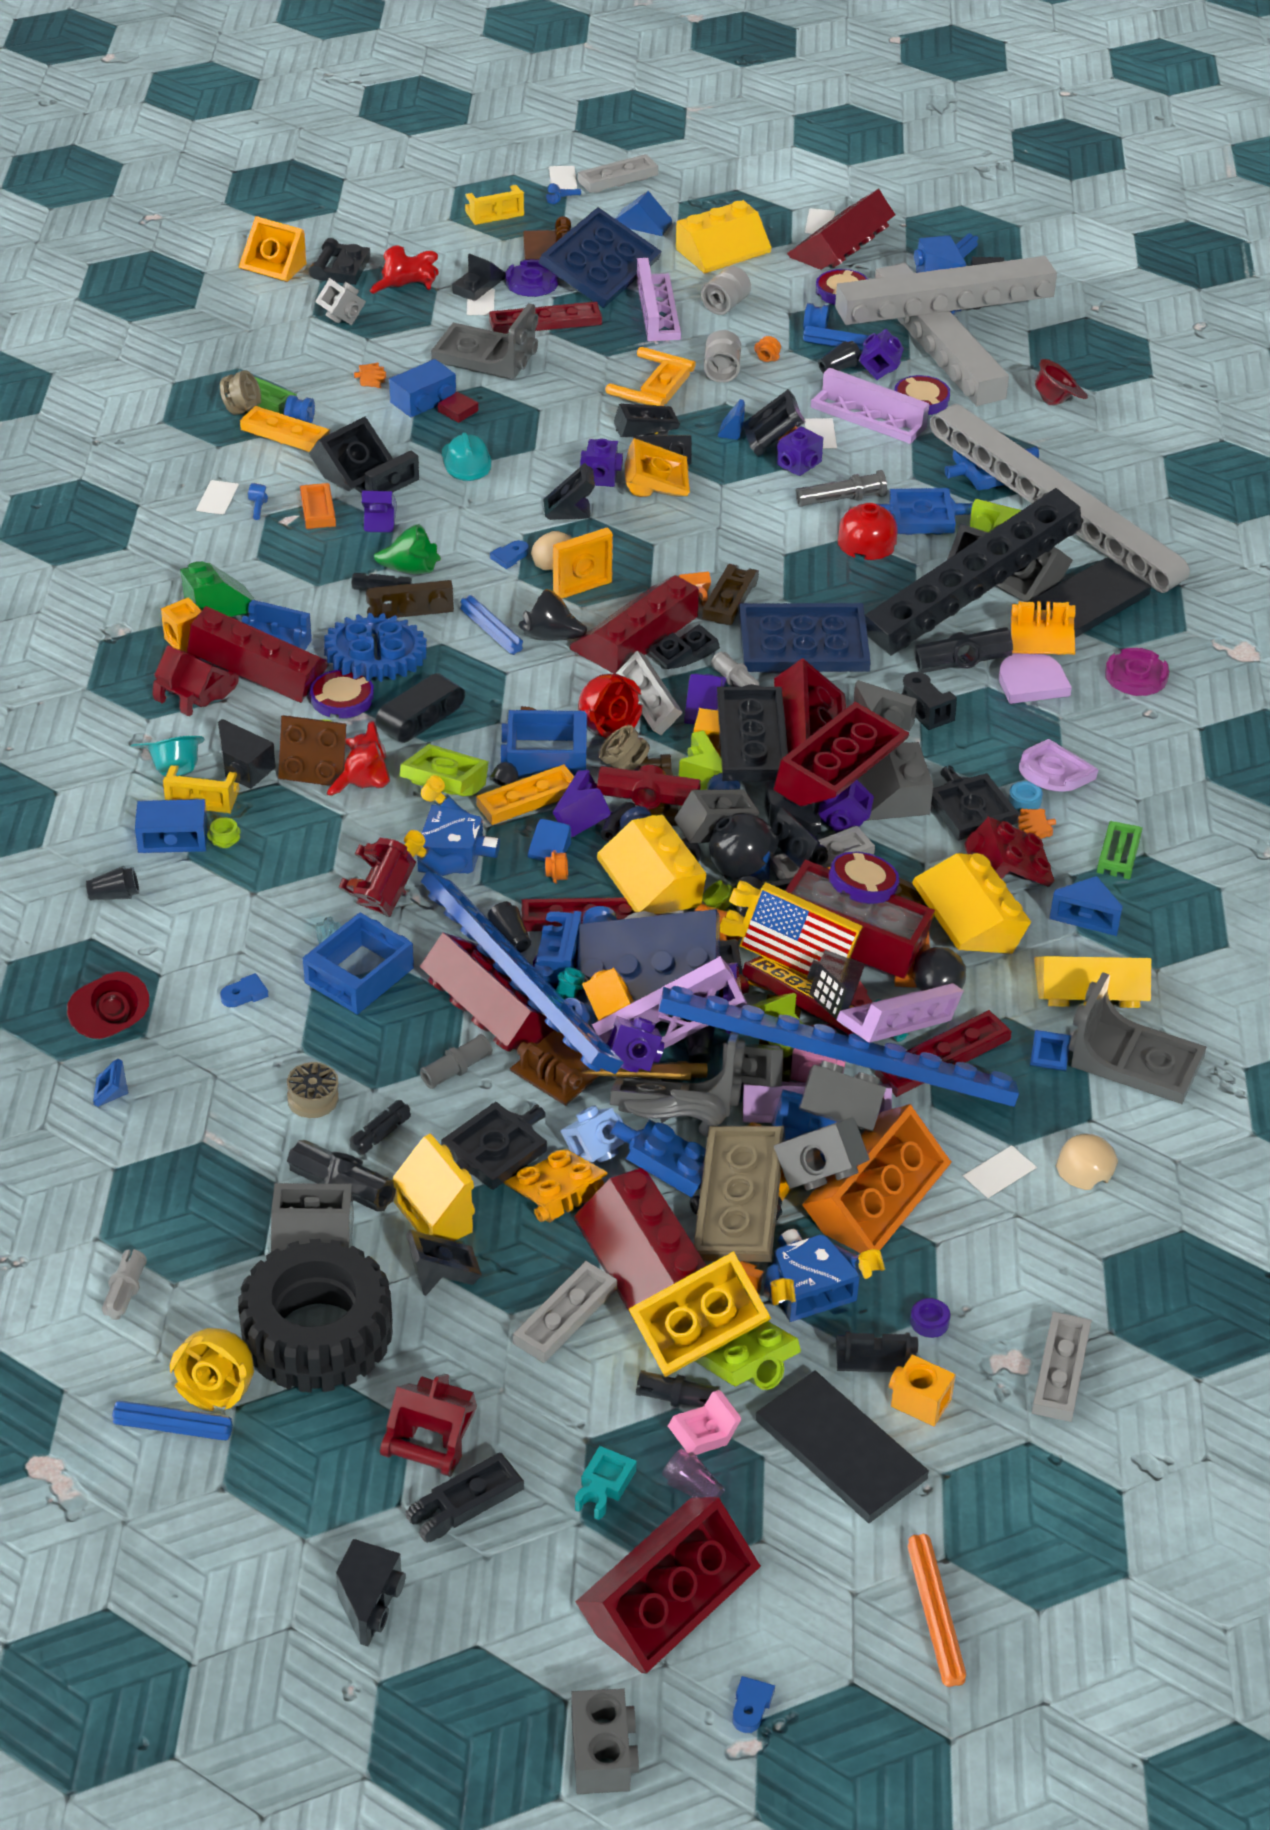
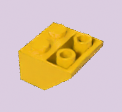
M430 1133L422 1138L393 1176L394 1188L396 1189L394 1203L417 1232L456 1241L473 1232L472 1215L475 1214V1209L472 1203L471 1190L474 1189V1183L469 1172L464 1168L460 1169L454 1162L449 1148L444 1144L440 1145Z

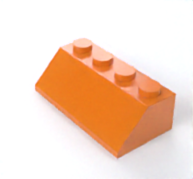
M911 1104L880 1112L873 1131H864L861 1137L870 1160L857 1165L859 1173L841 1180H837L835 1174L827 1176V1184L817 1187L802 1204L824 1235L859 1253L871 1249L881 1250L952 1163Z

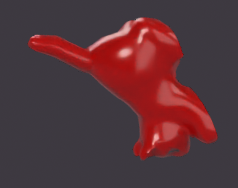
M399 245L390 247L384 252L383 279L376 282L370 289V292L375 294L388 287H401L415 282L424 284L430 290L432 283L439 274L438 269L433 265L438 260V254L434 251H424L410 257L406 255L404 247Z
M371 721L367 725L366 733L346 739V745L350 747L351 751L346 757L344 771L327 790V795L333 796L340 793L350 783L362 789L371 787L379 789L389 784L390 775L384 762L387 758L386 750L380 741L375 722Z

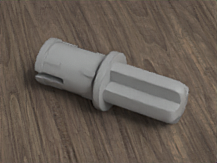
M718 652L713 657L711 666L726 678V683L729 686L743 687L748 684L760 686L759 682L748 673L747 667L744 664L735 662L726 652Z
M130 1249L124 1251L118 1270L111 1275L108 1281L110 1289L102 1306V1311L104 1315L110 1316L112 1320H118L121 1315L125 1314L131 1297L136 1295L140 1288L138 1280L147 1263V1258L138 1250L133 1249L130 1260H128L131 1254Z

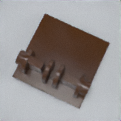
M565 216L559 217L555 222V230L523 231L525 260H539L547 249L571 230L570 219Z
M282 715L278 779L331 786L344 771L347 724Z
M553 1030L537 1045L533 1042L521 1043L517 1050L520 1060L510 1068V1071L565 1106L599 1077V1075L582 1073L590 1070V1068L581 1061L583 1055L580 1052L571 1049L563 1042L562 1039L565 1036L560 1032Z

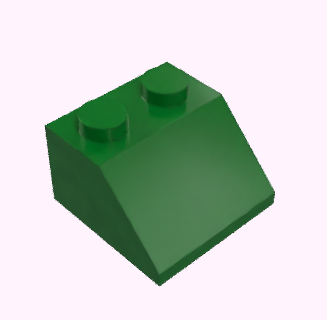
M197 561L190 563L186 568L180 569L184 598L189 597L201 610L207 606L229 617L249 612V603L255 600L245 585L213 564Z

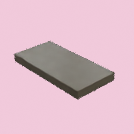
M709 1126L694 1237V1246L703 1261H717L734 1251L739 1261L771 1262L782 1169L774 1145L785 1141L784 1126Z

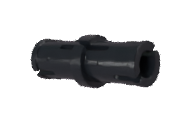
M641 1370L637 1385L640 1386L636 1388V1395L669 1401L673 1407L679 1408L680 1404L700 1408L705 1406L712 1392L720 1390V1386L688 1381L684 1375L677 1374L676 1378L665 1377L664 1375Z

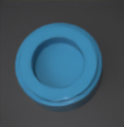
M1022 781L1011 786L1008 800L1018 811L1020 809H1038L1042 803L1043 792L1039 786L1028 781Z

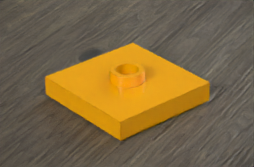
M608 527L553 544V591L561 599L612 583L613 533Z

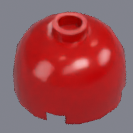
M875 503L859 504L850 508L842 517L839 525L838 545L843 552L854 558L855 553L865 555L864 560L882 559L891 555L894 551V546L897 545V523L891 512Z
M602 674L590 680L582 689L578 702V711H585L587 713V729L607 739L612 733L623 726L631 725L635 728L642 713L643 705L638 704V694L642 695L641 689L635 681L618 674Z

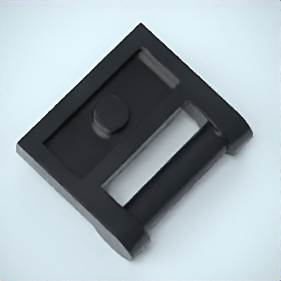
M327 238L322 245V252L319 258L309 268V275L316 280L328 281L330 278L337 283L347 282L356 285L371 257L370 248L362 247L358 244H339L334 238ZM332 256L337 257L332 268L326 267Z
M787 389L746 420L743 426L751 449L760 457L766 452L767 447L795 426L800 427L806 421L800 413L795 396Z

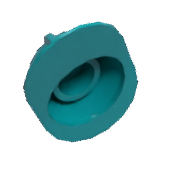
M463 432L462 435L455 437L442 448L445 468L456 479L462 481L478 480L486 476L491 470L492 461L488 448L478 436Z
M180 736L156 743L132 744L131 747L149 749L154 765L161 775L166 776L170 766L175 765L179 766L176 776H182L194 770L198 761V745L203 743L205 739L202 736Z

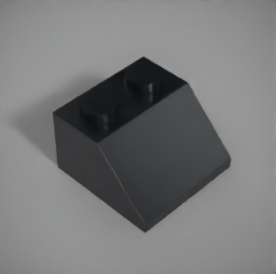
M366 416L319 439L309 452L311 459L323 477L347 491H351L365 483V472L393 459Z

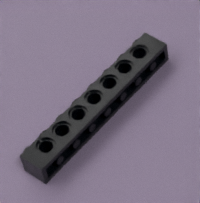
M1057 488L1048 492L865 614L868 637L890 656L908 647L911 642L933 630L942 621L950 616H954L960 609L979 599L996 585L1003 583L1009 576L1021 568L1027 567L1033 560L1052 550L1054 546L1067 537L1073 536L1082 528L1081 507Z

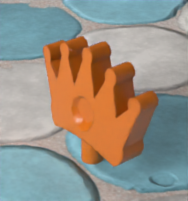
M378 362L359 365V372H354V378H360L361 386L381 388V383H385L386 372L384 367H379Z
M1020 809L1018 829L1026 833H1034L1040 839L1053 835V828L1051 826L1056 825L1055 818L1046 820L1044 809Z

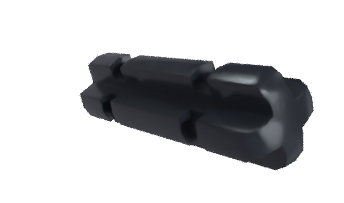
M354 573L351 579L352 589L354 590L412 584V578L400 576L395 578L392 575L369 574L367 576L366 573Z
M396 1100L387 1108L389 1111L384 1110L363 1127L364 1132L359 1130L350 1137L351 1149L359 1155L367 1153L373 1148L372 1143L377 1145L398 1128L396 1124L401 1125L411 1117L409 1105L405 1104L402 1100Z

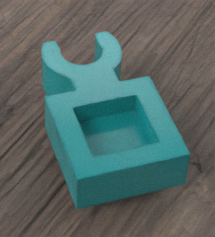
M599 1446L581 1476V1486L583 1488L576 1493L575 1511L580 1512L584 1504L593 1502L596 1504L594 1518L600 1520L607 1510V1497L619 1501L637 1471V1461Z

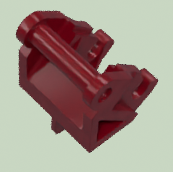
M167 645L155 672V678L157 679L153 681V698L160 703H164L166 701V690L173 694H178L180 697L181 713L190 717L193 714V704L206 707L214 700H223L237 686L239 675L233 671L227 672L200 660L199 657Z
M379 838L374 844L367 843L366 846L359 844L355 852L356 856L372 867L366 880L342 878L338 888L356 897L358 905L391 917L400 896H405L407 893L404 887L415 867L416 861L410 852L407 851V846L394 839Z
M448 1374L438 1375L434 1380L421 1376L417 1385L407 1383L398 1386L386 1426L387 1432L381 1443L380 1455L388 1458L391 1455L399 1456L440 1469L442 1475L451 1477L462 1457V1438L477 1409L474 1392L449 1385ZM418 1427L438 1432L440 1435H443V1448L447 1449V1453L401 1440V1438H413Z

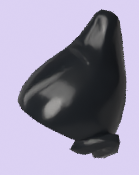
M545 589L541 593L531 612L525 610L523 620L518 624L525 635L538 640H569L580 638L587 633V627L570 613L560 596L549 589Z

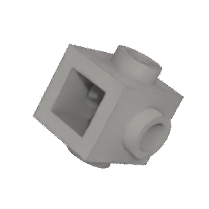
M330 278L315 301L328 310L325 314L337 323L344 320L351 325L366 303L365 300L357 296L358 289L347 282L342 286Z

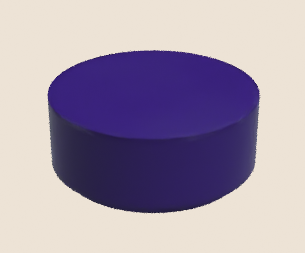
M921 1299L912 1307L910 1324L913 1330L921 1336L928 1338L939 1337L948 1330L951 1313L948 1306L938 1299Z

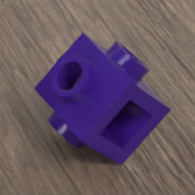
M887 329L879 334H871L864 341V348L859 361L876 380L899 367L904 348L900 340L896 336H892Z
M800 426L779 440L777 446V465L798 476L803 475L822 462L824 437Z
M603 438L589 439L587 451H581L580 466L586 463L593 469L595 486L615 487L617 471H622L623 453H618V441Z
M856 780L835 798L820 801L818 814H820L824 824L830 826L836 833L855 826L860 827L864 821L870 818L874 796Z
M616 1016L607 1045L624 1062L621 1068L638 1073L639 1069L650 1072L653 1062L658 1063L660 1061L665 1043L661 1041L662 1036L658 1029L655 1028L656 1024L641 1017H635L634 1021Z

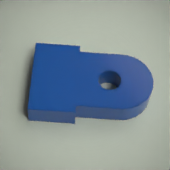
M513 541L504 547H499L490 552V559L508 569L529 554V545L524 541Z
M256 973L241 978V981L225 986L220 992L221 1002L226 1007H237L250 1001L256 1002L269 997L267 988Z
M744 1676L741 1677L736 1691L735 1699L737 1701L732 1718L733 1725L738 1731L752 1733L759 1728L765 1709L770 1708L775 1693V1685Z

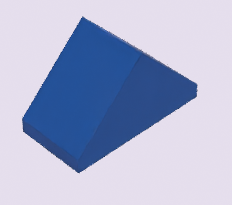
M649 191L624 207L615 218L629 229L663 236L672 224L671 217Z
M1095 876L1056 889L1053 894L1050 919L1117 936L1123 906L1101 880Z

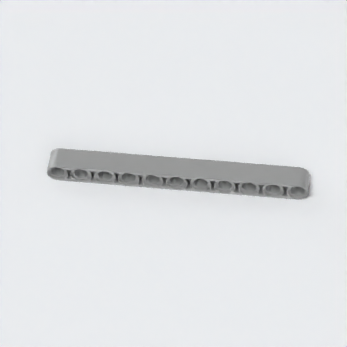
M953 404L931 417L930 427L937 438L1030 503L1035 502L1055 488L1059 489L1081 507L1082 528L1075 534L1151 585L1156 591L1165 593L1189 577V566L1181 556L963 406Z

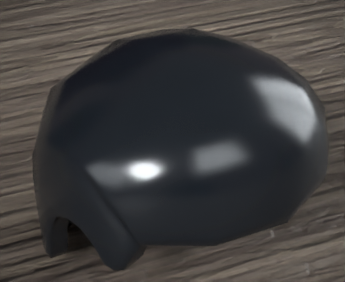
M933 947L922 952L916 958L912 976L917 988L921 991L952 983L963 989L966 981V966L961 956L953 950Z

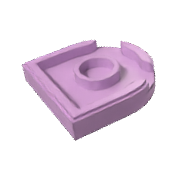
M1015 653L1005 658L1000 666L999 682L1009 704L1068 697L1071 695L1072 687L1061 665L1050 656L1045 654Z
M1050 739L1026 749L1019 763L1020 773L1025 779L1036 786L1052 791L1064 792L1075 790L1096 780L1099 771L1093 765Z

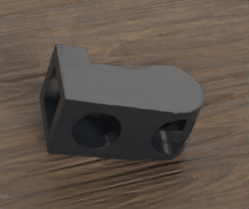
M911 672L903 677L904 689L902 694L917 699L915 717L928 731L955 721L957 697L953 693L948 691L942 694L931 683L929 676L921 672Z

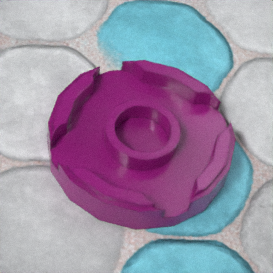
M1143 648L1122 649L1120 654L1115 655L1113 653L1110 655L1105 669L1106 680L1112 687L1122 693L1133 696H1147L1158 693L1165 688L1170 673L1169 666L1165 660L1163 663L1158 659L1159 655L1153 651Z

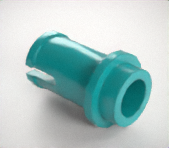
M565 968L558 975L559 983L556 991L563 999L576 998L578 991L584 989L582 984L585 983V975L575 968Z

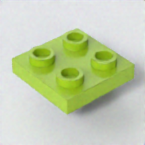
M767 1321L695 1362L734 1387L749 1381L762 1390H769L777 1386L783 1378V1361L801 1352L797 1337Z

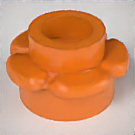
M765 336L755 344L754 350L758 358L764 362L777 361L780 358L781 344L776 338Z
M553 850L551 857L545 858L546 877H552L555 884H557L558 880H568L567 853H557L556 850Z

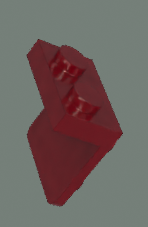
M988 816L977 830L969 835L964 843L967 854L978 853L988 858L991 866L1001 879L1011 871L1047 887H1050L1055 881L1042 840L1036 834L1026 833L1014 828L1006 821L1000 822Z

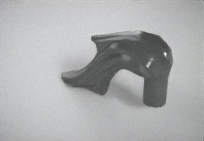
M672 1089L670 1091L672 1097L654 1100H627L624 1102V1106L629 1112L643 1118L660 1119L661 1123L669 1118L680 1116L698 1118L702 1120L698 1130L706 1137H708L709 1126H718L726 1118L724 1102L715 1094L708 1092Z

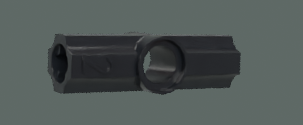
M1007 627L969 635L964 632H958L949 639L915 645V661L918 671L921 673L957 666L964 669L972 668L982 661L1012 656L1013 641L1010 630ZM969 645L968 652L958 655L960 648Z
M299 1140L294 1148L290 1149L287 1162L289 1163L290 1171L317 1184H352L353 1201L377 1212L385 1211L386 1207L393 1202L396 1193L394 1181L363 1167L361 1159L346 1153L331 1152L307 1140Z

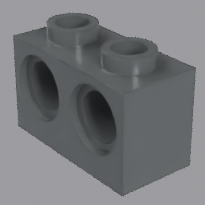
M625 1688L571 1691L576 1794L630 1791L631 1773H639L638 1746L629 1745L628 1734L636 1733L634 1706H626ZM599 1719H608V1720H610L611 1722H609V1723H599V1722H597V1720H599ZM609 1758L614 1760V1762L602 1763L598 1760Z

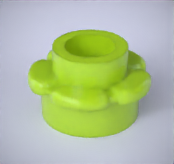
M222 817L211 823L207 836L213 845L220 848H229L240 840L239 834L241 830L235 820Z
M721 880L716 881L704 892L702 901L707 906L725 910L731 904L729 899L733 887L725 885Z

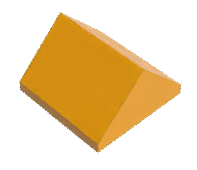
M255 216L239 268L288 282L307 264L304 230Z

